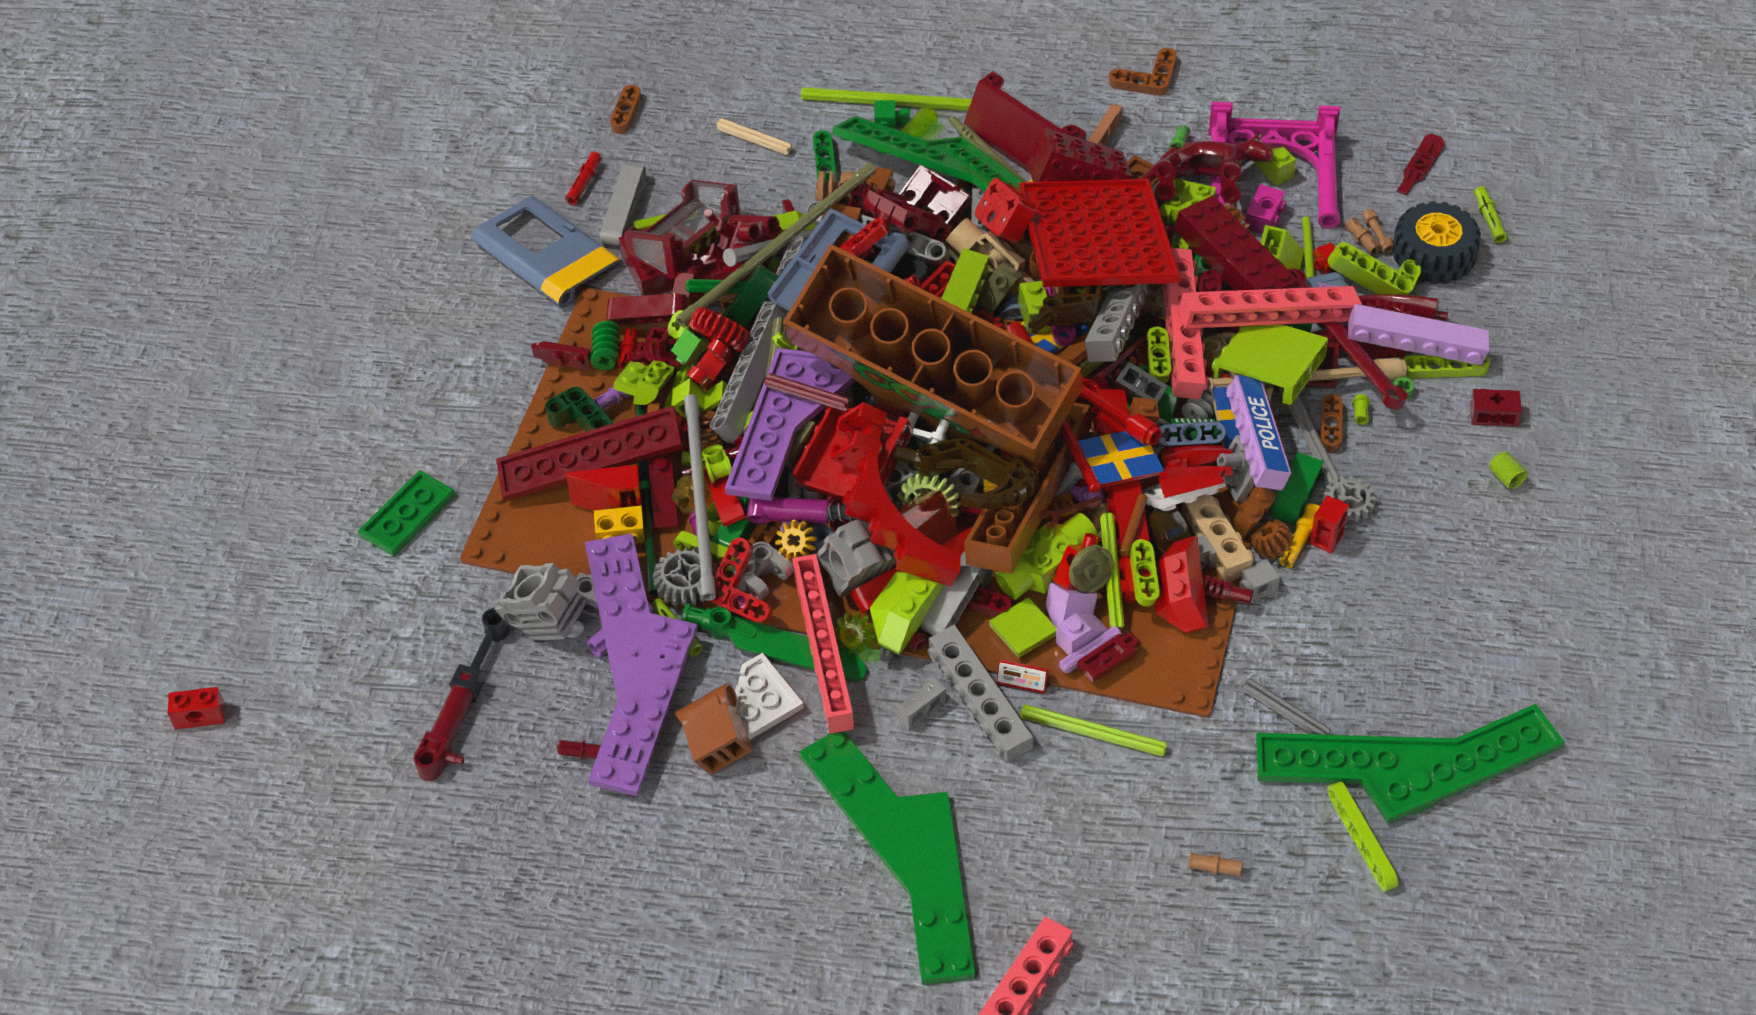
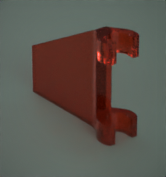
M1100 496L1062 510L1043 511L1040 514L1041 520L1045 517H1050L1053 521L1042 522L1040 528L1046 523L1051 522L1046 525V529L1052 530L1057 524L1062 525L1077 513L1088 514L1101 506Z

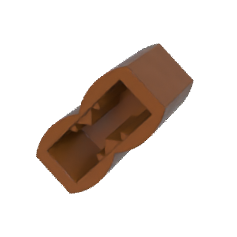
M1255 487L1247 500L1241 504L1231 520V526L1235 532H1239L1242 539L1250 536L1257 524L1264 518L1275 500V493L1268 488Z

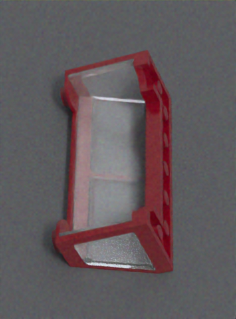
M691 180L682 189L683 202L646 231L641 232L636 227H631L624 232L627 253L665 277L675 279L677 272L684 273L693 265L689 260L690 254H697L700 258L709 252L711 244L718 245L720 243L721 234L716 231L717 228L704 216L706 209L712 210L726 224L732 215H741L737 185Z

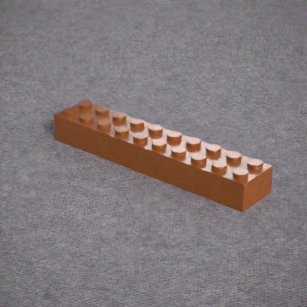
M1074 403L1066 417L1077 441L1084 440L1091 429V406L1087 404ZM1060 430L1057 432L1037 468L1025 462V466L1035 472V493L1026 501L1014 504V506L982 510L964 542L966 565L1013 574L1069 470L1070 464L1074 461V457Z

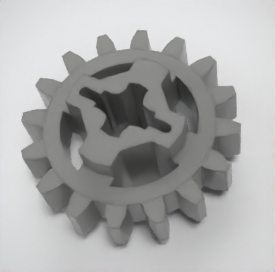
M1340 476L1339 482L1333 479L1331 485L1326 486L1323 501L1327 495L1333 498L1336 495V499L1349 505L1346 523H1349L1350 519L1359 522L1360 517L1367 519L1368 513H1373L1376 497H1374L1375 491L1373 489L1369 490V483L1363 485L1361 483L1362 478L1354 481L1353 476H1350L1349 480H1345L1343 476Z

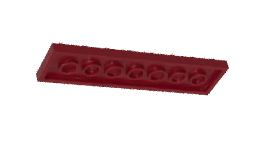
M674 406L497 458L502 498L506 502L566 484V472L621 467L683 449L677 413Z

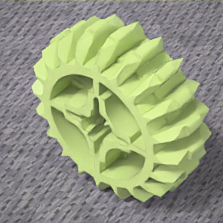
M917 473L915 478L909 477L907 483L902 484V491H899L897 497L900 499L898 501L903 504L902 515H905L904 518L913 527L918 528V531L921 533L925 530L927 536H929L934 531L938 535L942 530L947 531L950 528L949 524L953 525L955 523V517H958L960 513L957 508L960 507L961 502L955 500L958 498L959 493L952 492L955 486L954 484L948 486L946 484L947 478H944L942 481L939 480V474L932 478L931 476L923 477V475ZM912 493L916 496L914 498L917 502L915 509L912 504ZM941 499L945 503V515L941 512L942 508L939 505ZM932 501H934L933 504L925 505L924 507H922L925 503H931Z

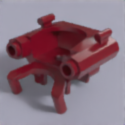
M706 209L704 216L717 228L716 231L721 234L719 246L711 244L709 255L699 258L697 254H690L689 260L699 268L717 264V267L710 272L712 276L714 274L735 271L748 260L737 262L735 266L730 267L724 262V251L728 248L734 250L775 239L782 232V228L779 227L780 222L776 216L732 215L726 224L712 210ZM772 256L761 265L768 269Z

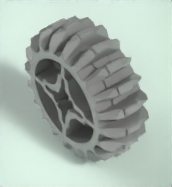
M687 547L684 551H679L676 548L674 554L667 552V558L660 557V564H655V572H653L654 587L657 589L660 598H664L667 604L673 601L675 607L680 603L684 607L688 603H692L695 606L697 601L704 603L705 600L701 598V574L697 548L689 551ZM711 558L713 576L715 577V574L717 572V566L715 565V563H713V559Z

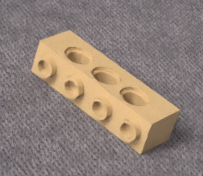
M1203 494L1198 496V499L1194 502H1182L1181 514L1197 538L1205 535L1216 551L1215 568L1221 578L1224 579V582L1241 578L1242 570L1252 566L1254 557L1252 552L1243 545L1239 532L1234 531L1229 516L1227 514L1224 515L1220 509L1218 499L1212 495Z

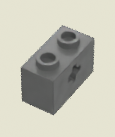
M1128 361L1113 387L1125 389V394L1132 399L1133 397L1156 399L1158 404L1168 386Z

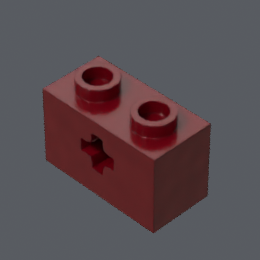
M1473 389L1470 400L1471 425L1518 427L1522 413L1520 391Z

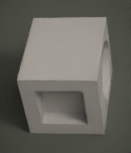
M1265 560L1242 570L1239 585L1242 588L1254 590L1251 600L1254 602L1277 592L1280 576L1269 561Z

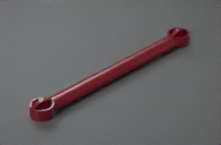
M1295 268L1288 269L1298 279L1296 288H1311L1306 283V275L1303 271ZM1341 322L1322 323L1383 395V404L1390 409H1402L1408 397L1406 390L1394 385L1357 341L1348 339V330ZM1389 395L1397 396L1399 400L1393 399Z

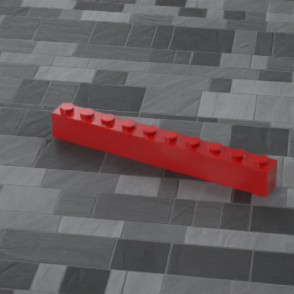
M1097 389L1096 394L1129 414L1125 389ZM1091 402V412L1095 413L1094 431L1098 432V436L1126 431V424ZM1140 479L1103 487V490L1107 491L1108 496L1106 498V510L1114 515L1121 594H1123L1124 603H1138L1135 598L1130 555L1122 556L1119 552L1138 495L1142 494ZM1143 510L1133 543L1139 539L1150 542L1145 510ZM1138 549L1141 552V560H1143L1145 553L1142 552V549ZM1141 568L1138 570V573L1143 577L1151 576L1147 569ZM1145 585L1146 587L1143 593H1146L1147 597H1151V595L1148 594V585Z

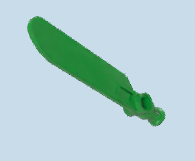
M690 603L686 604L682 621L701 626V629L709 631L713 638L724 639L729 637L734 646L740 650L758 655L763 653L765 657L815 671L808 637L733 616L724 607L703 610L692 607ZM837 645L845 679L853 682L863 680L866 676V666L855 653Z

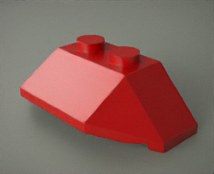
M1192 536L1174 542L1156 562L1159 596L1155 603L1156 614L1186 634L1208 628L1197 536Z

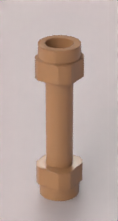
M1373 209L1364 211L1362 214L1363 221L1366 226L1372 228L1379 240V244L1382 245L1381 252L1385 255L1391 254L1393 240L1391 237H1387L1378 223L1379 216Z

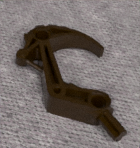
M1128 285L1087 286L1083 294L1048 296L1043 300V307L1039 309V315L1028 323V327L1032 328V332L1036 334L1046 325L1056 327L1095 321L1106 290L1115 286L1118 289H1125Z
M966 437L923 445L918 448V451L900 446L895 448L894 458L914 464L920 475L930 477L964 468L998 486L986 493H963L961 495V506L977 509L1010 507L1026 501L1035 493V472L1025 466L1024 458L1017 456L1013 458V462H1007Z

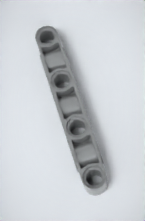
M819 201L812 202V203L808 206L807 212H809L812 208H814V207H815L817 204H819L820 202H819ZM860 214L858 222L868 225L874 218ZM822 216L813 222L816 226L820 223ZM889 225L890 229L886 234L887 236H890L892 233H901L909 241V247L903 256L912 255L913 258L919 257L921 261L924 260L926 263L940 267L946 260L950 261V253L940 241L916 232L906 233L897 227ZM937 251H943L940 257H934Z

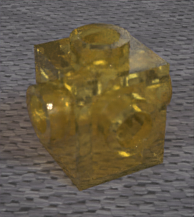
M686 475L679 479L677 487L671 496L672 500L684 514L695 511L692 475ZM705 482V493L707 503V499L710 495V490L708 488L707 483Z

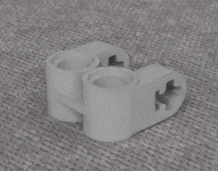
M756 542L753 544V555L737 588L742 591L751 592L757 599L763 600L769 594V589L758 576L772 572L780 579L786 580L794 573V569L790 560H787L784 555L780 554L770 544ZM735 559V560H734L735 562H737V563L740 564V560H738V559ZM732 565L733 576L736 573V567L734 565Z

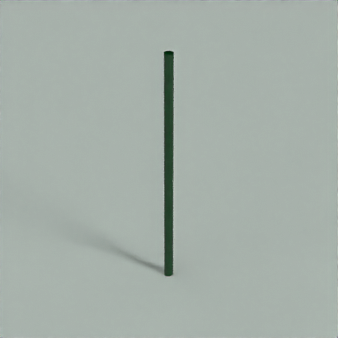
M635 404L636 417L645 414L644 405ZM647 459L640 461L639 466L649 594L654 596L658 594V591L654 587L655 581L653 580L656 553L649 461Z

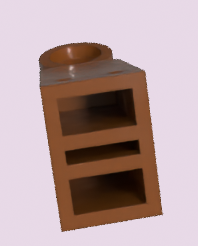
M728 682L675 712L677 718L684 725L683 729L693 761L710 775L753 752L741 716L737 711L738 698L736 692Z

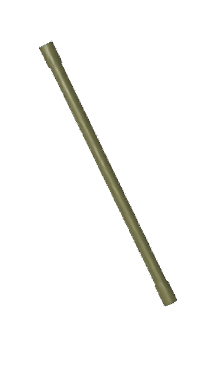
M870 162L866 163L850 179L716 287L676 316L679 325L685 328L690 323L691 317L697 308H708L755 270L758 265L765 262L857 186L876 173L875 166Z

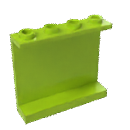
M1282 324L1240 326L1239 332L1232 336L1230 344L1223 348L1220 357L1215 358L1213 361V379L1221 378L1228 370L1284 388L1282 403L1292 405L1325 359L1328 338Z

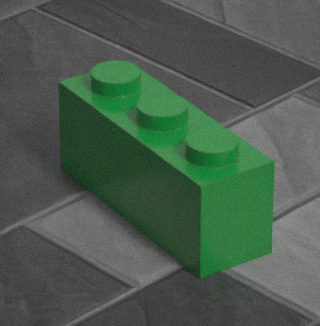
M1297 452L1294 460L1288 461L1291 475L1283 490H1278L1277 494H1275L1270 514L1271 518L1296 526L1298 519L1302 517L1304 508L1312 497L1322 476L1324 461Z

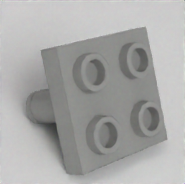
M1236 435L1228 448L1233 450V454L1221 453L1220 457L1217 458V465L1232 466L1234 474L1232 476H1224L1225 483L1236 502H1244L1255 483L1250 474L1249 463L1245 458V450L1243 444H1241L1240 435Z

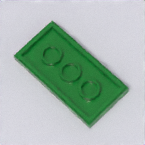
M419 470L358 530V535L395 557L456 496L455 490Z

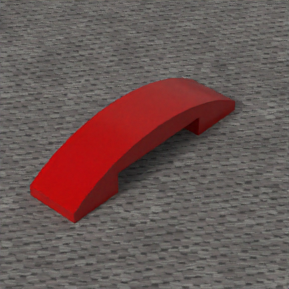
M705 475L723 526L725 527L746 518L738 496L726 495L725 486L729 475L716 479L714 483H711L709 475Z

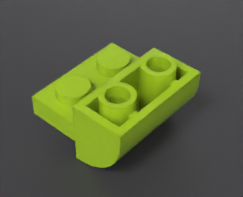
M654 360L648 367L640 362L630 361L614 381L613 389L633 395V404H649L670 380L674 367Z

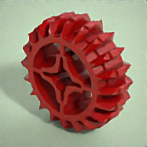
M697 308L689 323L691 329L710 341L716 338L731 351L737 353L742 352L749 341L750 333L745 328L710 309Z

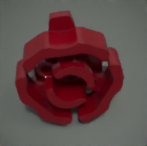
M654 327L650 329L649 335L645 338V344L644 342H639L636 350L630 353L632 362H640L647 367L653 360L661 361L674 367L673 375L683 365L676 360L678 356L671 351L677 340L669 335L667 327Z

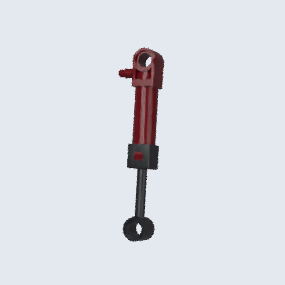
M495 608L488 609L482 615L485 636L470 667L458 665L449 683L451 690L431 731L425 733L414 754V763L418 775L425 781L439 778L447 762L462 765L465 761L464 757L451 753V743L471 702H476L485 682L480 667L492 642L502 641L509 634L508 623L497 613Z

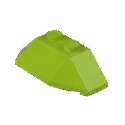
M896 572L870 607L878 644L900 655L922 624L943 584L905 572Z

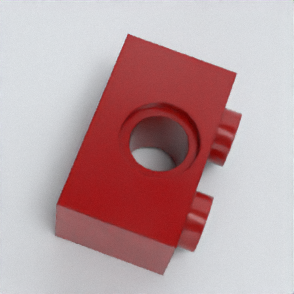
M219 687L168 693L167 714L175 730L224 724L225 702Z

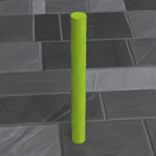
M1305 216L1302 218L1305 272L1306 278L1314 277L1315 273L1311 219Z

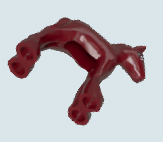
M1261 134L1236 144L1218 141L1186 142L1183 147L1156 164L1154 172L1160 182L1156 185L1155 194L1159 199L1169 201L1175 196L1176 178L1193 175L1220 176L1222 178L1220 183L1221 197L1224 202L1236 203L1240 199L1241 189L1235 182L1241 175L1242 161L1270 162L1273 158V151L1261 139Z

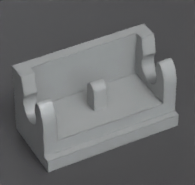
M928 677L924 687L904 702L892 704L891 714L908 730L946 703V688L943 685L941 686L932 677Z

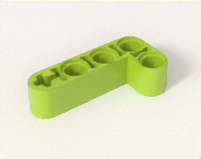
M1346 242L1339 243L1328 257V264L1333 270L1376 294L1408 295L1414 288L1421 273L1420 266H1416L1414 260L1404 261L1400 268L1395 270Z

